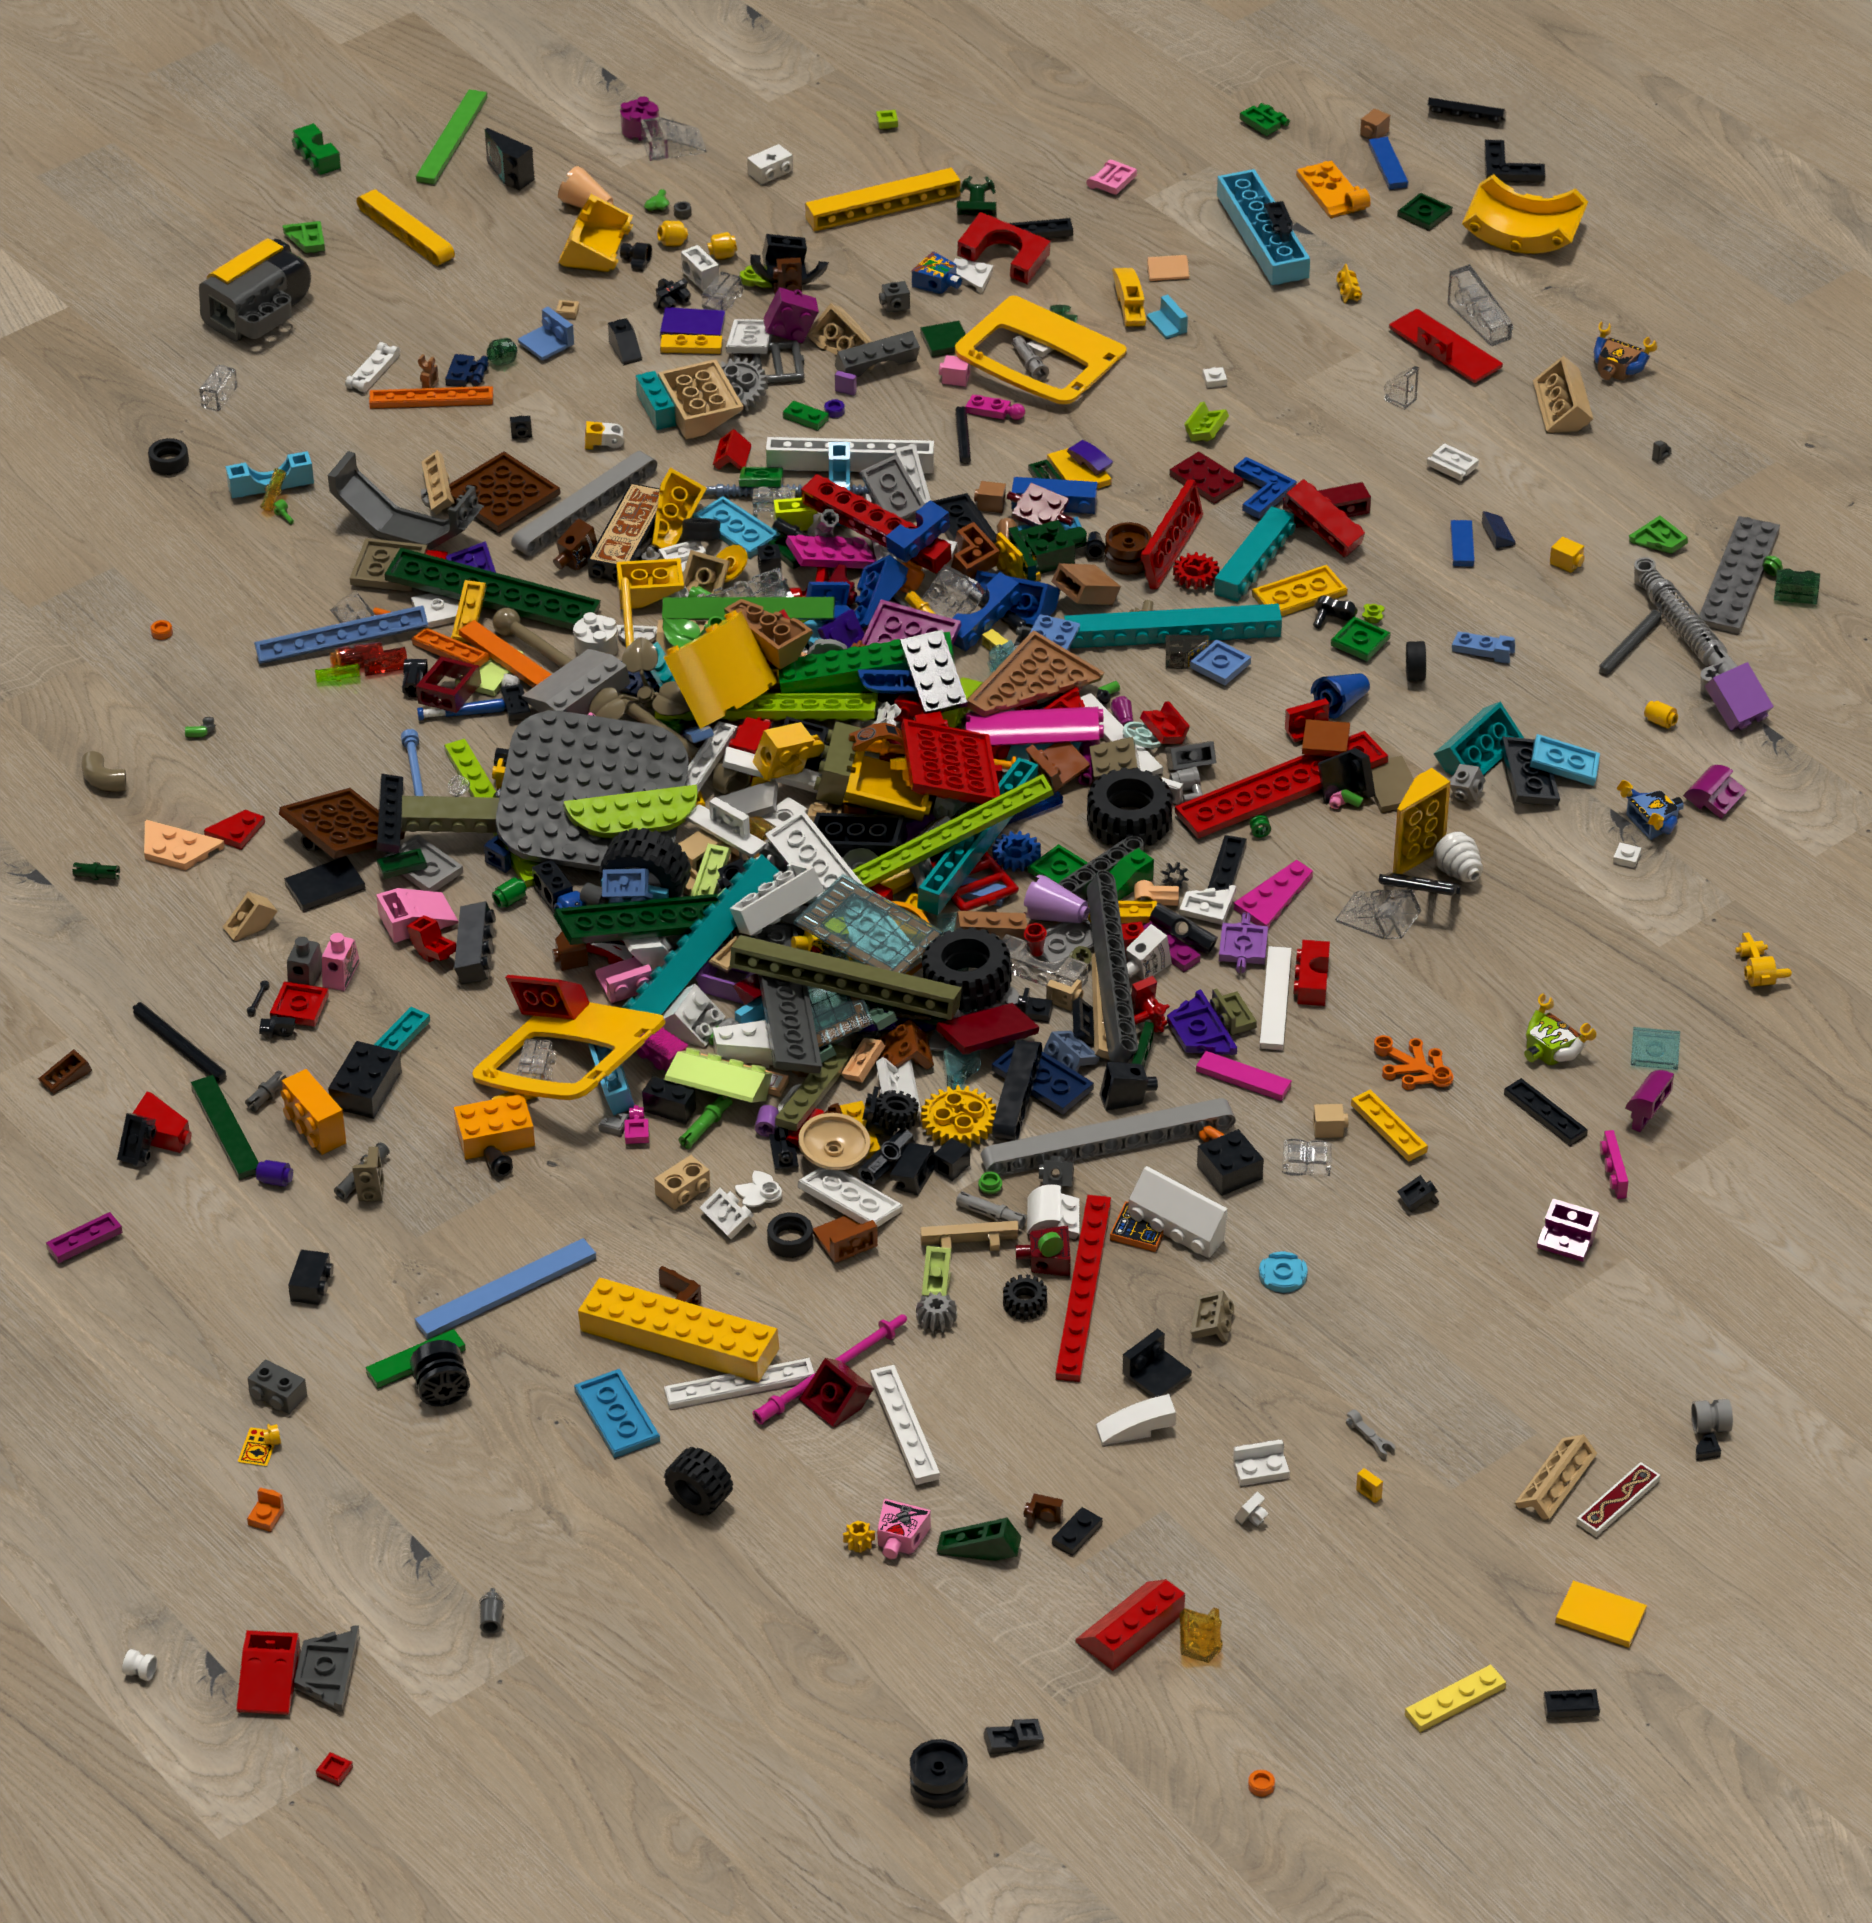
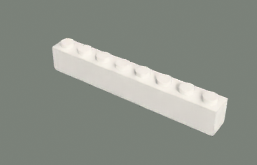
M767 437V467H782L783 470L829 471V442H850V472H860L894 456L895 448L914 444L917 448L923 474L933 473L934 441Z

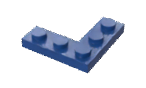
M1245 457L1234 466V474L1262 487L1242 505V511L1259 519L1266 514L1271 506L1274 507L1286 496V493L1297 485L1296 480L1248 457Z

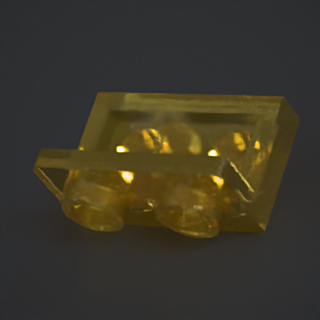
M1213 1607L1209 1614L1205 1615L1184 1608L1179 1614L1181 1655L1209 1663L1215 1655L1220 1653L1223 1645L1220 1639L1222 1621L1219 1617V1609Z

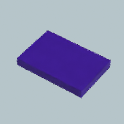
M665 307L660 337L662 335L679 334L721 336L725 321V311Z

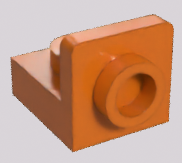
M260 1487L257 1491L258 1502L248 1516L247 1522L249 1526L271 1532L284 1512L283 1497L281 1493L275 1490Z

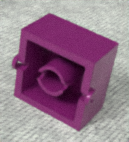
M779 287L763 318L766 333L803 343L819 313L816 298L804 295L797 289L791 291Z

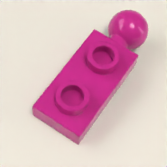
M972 395L965 406L968 414L1005 419L1008 414L1012 419L1020 420L1025 415V408L1021 404H1013L1011 406V401L981 395Z

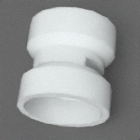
M130 1649L125 1655L122 1672L129 1676L138 1675L140 1679L150 1681L156 1671L157 1657L151 1654L142 1655L139 1651Z

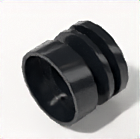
M448 1340L431 1341L420 1346L412 1354L410 1359L411 1371L416 1381L419 1397L425 1404L437 1407L447 1406L461 1400L467 1394L470 1388V1380L464 1366L461 1351L455 1343Z

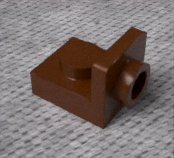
M1034 1493L1031 1503L1027 1502L1024 1508L1023 1516L1027 1518V1528H1033L1036 1518L1048 1522L1061 1523L1063 1518V1499Z

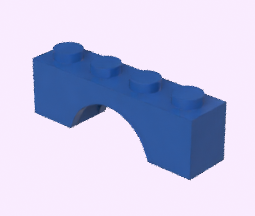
M999 572L986 585L989 601L984 608L971 614L957 613L952 619L961 621L962 626L953 645L966 652L977 643L983 633L989 631L1000 618L1004 617L1006 612L1014 604H1017L1022 597L1020 585L1017 581Z

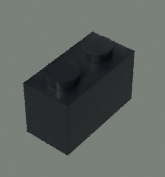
M652 1076L642 1091L644 1112L686 1125L696 1110L695 1089Z
M300 1250L288 1284L291 1302L319 1305L322 1295L325 1296L327 1293V1280L332 1278L334 1264L330 1263L329 1253Z

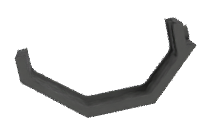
M347 451L328 474L329 492L375 537L388 541L424 544L428 546V550L436 548L465 531L484 507V505L477 504L476 488L470 485L466 486V494L464 496L459 495V498L456 499V506L448 509L449 518L445 520L398 507L358 470L356 455L350 451Z

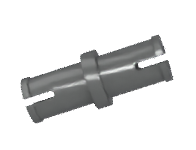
M276 1071L270 1079L262 1082L258 1086V1090L245 1100L247 1107L254 1103L250 1110L257 1111L264 1102L271 1100L275 1096V1092L282 1087L281 1080L287 1078L286 1075L280 1078L283 1072Z

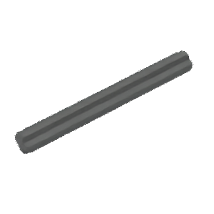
M1656 609L1652 610L1599 665V672L1608 675L1662 619V613Z

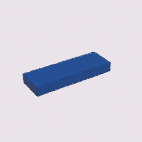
M1451 520L1453 566L1474 567L1472 520Z

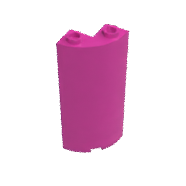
M1099 706L1002 711L985 717L976 712L966 713V730L989 734L991 746L1095 741V745L1100 744V738H1104V727L1099 724V722H1104L1103 709H1099Z

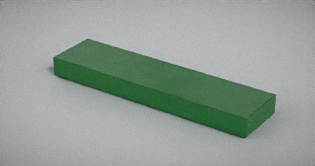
M452 1329L367 1366L366 1373L378 1389L412 1374L410 1367L411 1356L420 1346L428 1342L448 1340L455 1343L461 1352L466 1350V1346L455 1329Z

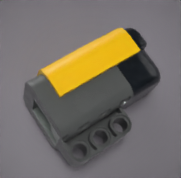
M276 238L272 240L264 239L209 273L207 279L199 284L201 318L206 325L232 341H238L244 336L251 339L259 338L291 318V307L300 302L309 290L311 284L310 268L306 261L291 252V247L284 241Z

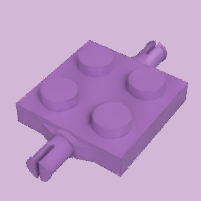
M1246 913L1241 915V923H1222L1219 961L1237 962L1236 971L1240 973V967H1242L1241 973L1246 971V963L1265 964L1268 926L1250 923L1251 914L1247 913V919H1245Z

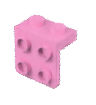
M635 957L599 968L595 971L596 977L611 1004L638 995L636 990L645 981L648 983L652 979L649 976L652 972L650 965L642 966L641 962Z

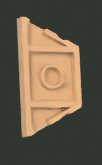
M150 820L145 821V860L186 871L197 862L207 859L209 852L215 849L219 851L224 849V840Z

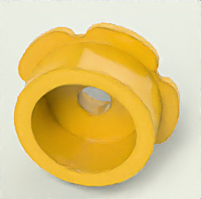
M267 1424V1429L263 1430L266 1445L271 1444L272 1448H274V1445L281 1444L277 1424L271 1426Z

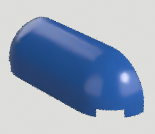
M858 669L860 682L871 692L882 694H917L909 670Z

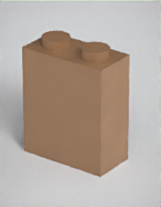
M1059 563L1051 581L1077 604L1113 605L1121 588L1106 573L1092 564Z

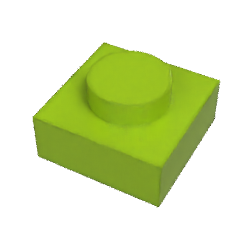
M896 110L876 111L879 129L898 127Z

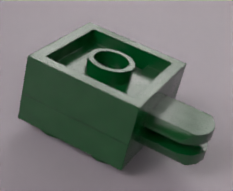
M1058 520L1019 530L1020 534H1023L1025 537L1026 546L1031 548L1032 558L1037 560L1041 574L1057 570L1059 563L1075 564V549L1084 547L1087 543V532L1084 528L1075 527L1065 530Z

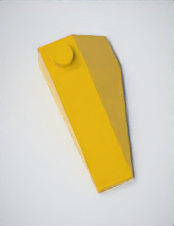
M671 467L664 477L659 490L652 545L658 549L677 544L682 535L683 520L691 518L707 489L705 486Z

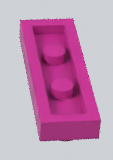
M1614 1130L1604 1131V1139L1600 1141V1153L1605 1155L1604 1164L1606 1172H1610V1188L1615 1190L1617 1199L1627 1198L1629 1181Z

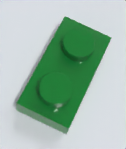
M793 400L783 411V418L818 431L829 420V413Z

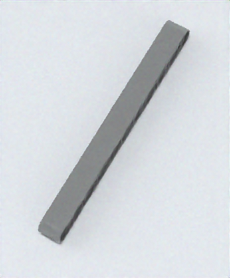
M1219 1098L990 1145L982 1150L981 1159L987 1172H995L999 1176L1038 1169L1040 1165H1044V1160H1050V1156L1065 1157L1064 1161L1072 1162L1198 1136L1199 1131L1203 1130L1205 1126H1211L1222 1131L1231 1128L1235 1124L1236 1118L1229 1102L1226 1099Z

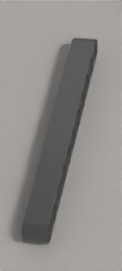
M1099 870L1087 886V897L1090 908L1108 1055L1112 1062L1128 1063L1138 1049L1116 882L1110 872Z

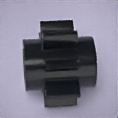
M1176 862L1175 867H1172L1170 863H1166L1168 867L1166 871H1160L1165 877L1161 883L1169 882V886L1177 885L1182 889L1181 883L1183 880H1189L1184 875L1188 869H1180V862ZM1176 871L1179 874V878L1173 880L1170 877V873H1175Z

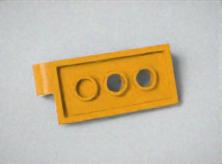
M1332 160L1296 169L1298 179L1329 218L1369 208L1371 205L1367 189H1360L1359 186L1353 187Z

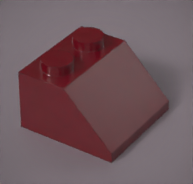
M824 1358L800 1400L832 1427H836L863 1408L874 1388L842 1361Z

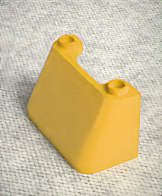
M590 194L572 227L558 264L564 267L608 272L610 269L614 270L619 261L616 258L617 249L624 234L628 235L632 229L633 224L630 222L633 215Z

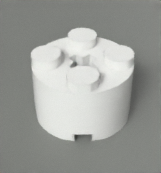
M589 612L584 614L583 618L574 625V647L578 656L587 649L604 652L613 656L616 655L618 651L616 621L613 618Z

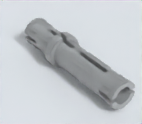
M963 1191L958 1194L956 1199L957 1206L995 1219L996 1222L1018 1221V1229H1022L1027 1220L1025 1214L1008 1209L1006 1205H996Z

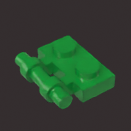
M1260 103L1258 108L1253 105L1240 112V120L1266 136L1280 129L1281 125L1288 126L1290 124V120L1286 118L1285 114L1276 112L1268 104Z

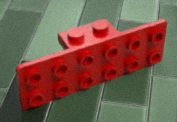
M1415 309L1389 324V329L1473 383H1477L1503 367L1502 362L1419 309Z

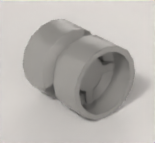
M1729 1399L1714 1400L1712 1404L1707 1400L1692 1402L1691 1418L1696 1434L1710 1433L1713 1428L1717 1432L1732 1430L1733 1414Z

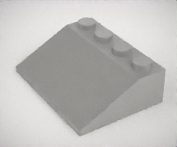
M587 649L523 694L522 699L538 712L557 710L587 715L593 697L600 690L612 687L619 692L630 684L627 666L611 654Z

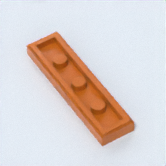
M429 628L423 629L411 638L413 645L442 657L479 665V667L490 660L489 653Z

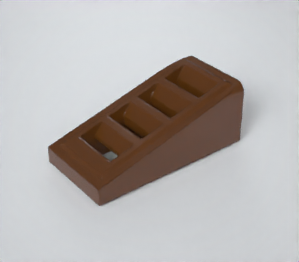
M73 1049L39 1077L38 1080L54 1094L86 1076L92 1069L88 1061ZM53 1078L56 1081V1083L52 1084L49 1082V1080Z

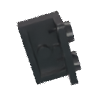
M874 1086L873 1093L867 1094L862 1117V1120L866 1121L865 1128L867 1131L875 1132L878 1135L893 1136V1128L885 1129L886 1125L881 1127L879 1122L875 1121L874 1111L879 1087Z
M126 1113L117 1160L131 1163L135 1167L147 1166L152 1155L150 1149L151 1142L156 1135V1119Z

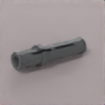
M382 1142L377 1143L375 1146L379 1147L382 1161L390 1153V1150ZM367 1154L361 1157L358 1165L364 1164V1157H368ZM353 1170L334 1188L335 1194L341 1199H346L356 1188Z

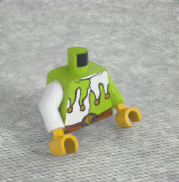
M1543 993L1538 997L1540 1008L1535 1010L1527 1028V1050H1525L1524 1055L1529 1062H1534L1539 1058L1551 1066L1559 1062L1574 1060L1586 1046L1585 1042L1587 1040H1594L1597 1033L1594 1028L1591 1029L1589 1023H1584L1580 1027V1033H1578L1552 1013L1544 1014L1546 1010L1553 1008L1554 1001L1550 997L1549 1002L1543 1004L1546 999V995Z

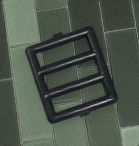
M1389 872L1380 874L1378 879L1380 884L1449 896L1461 893V886L1459 884Z

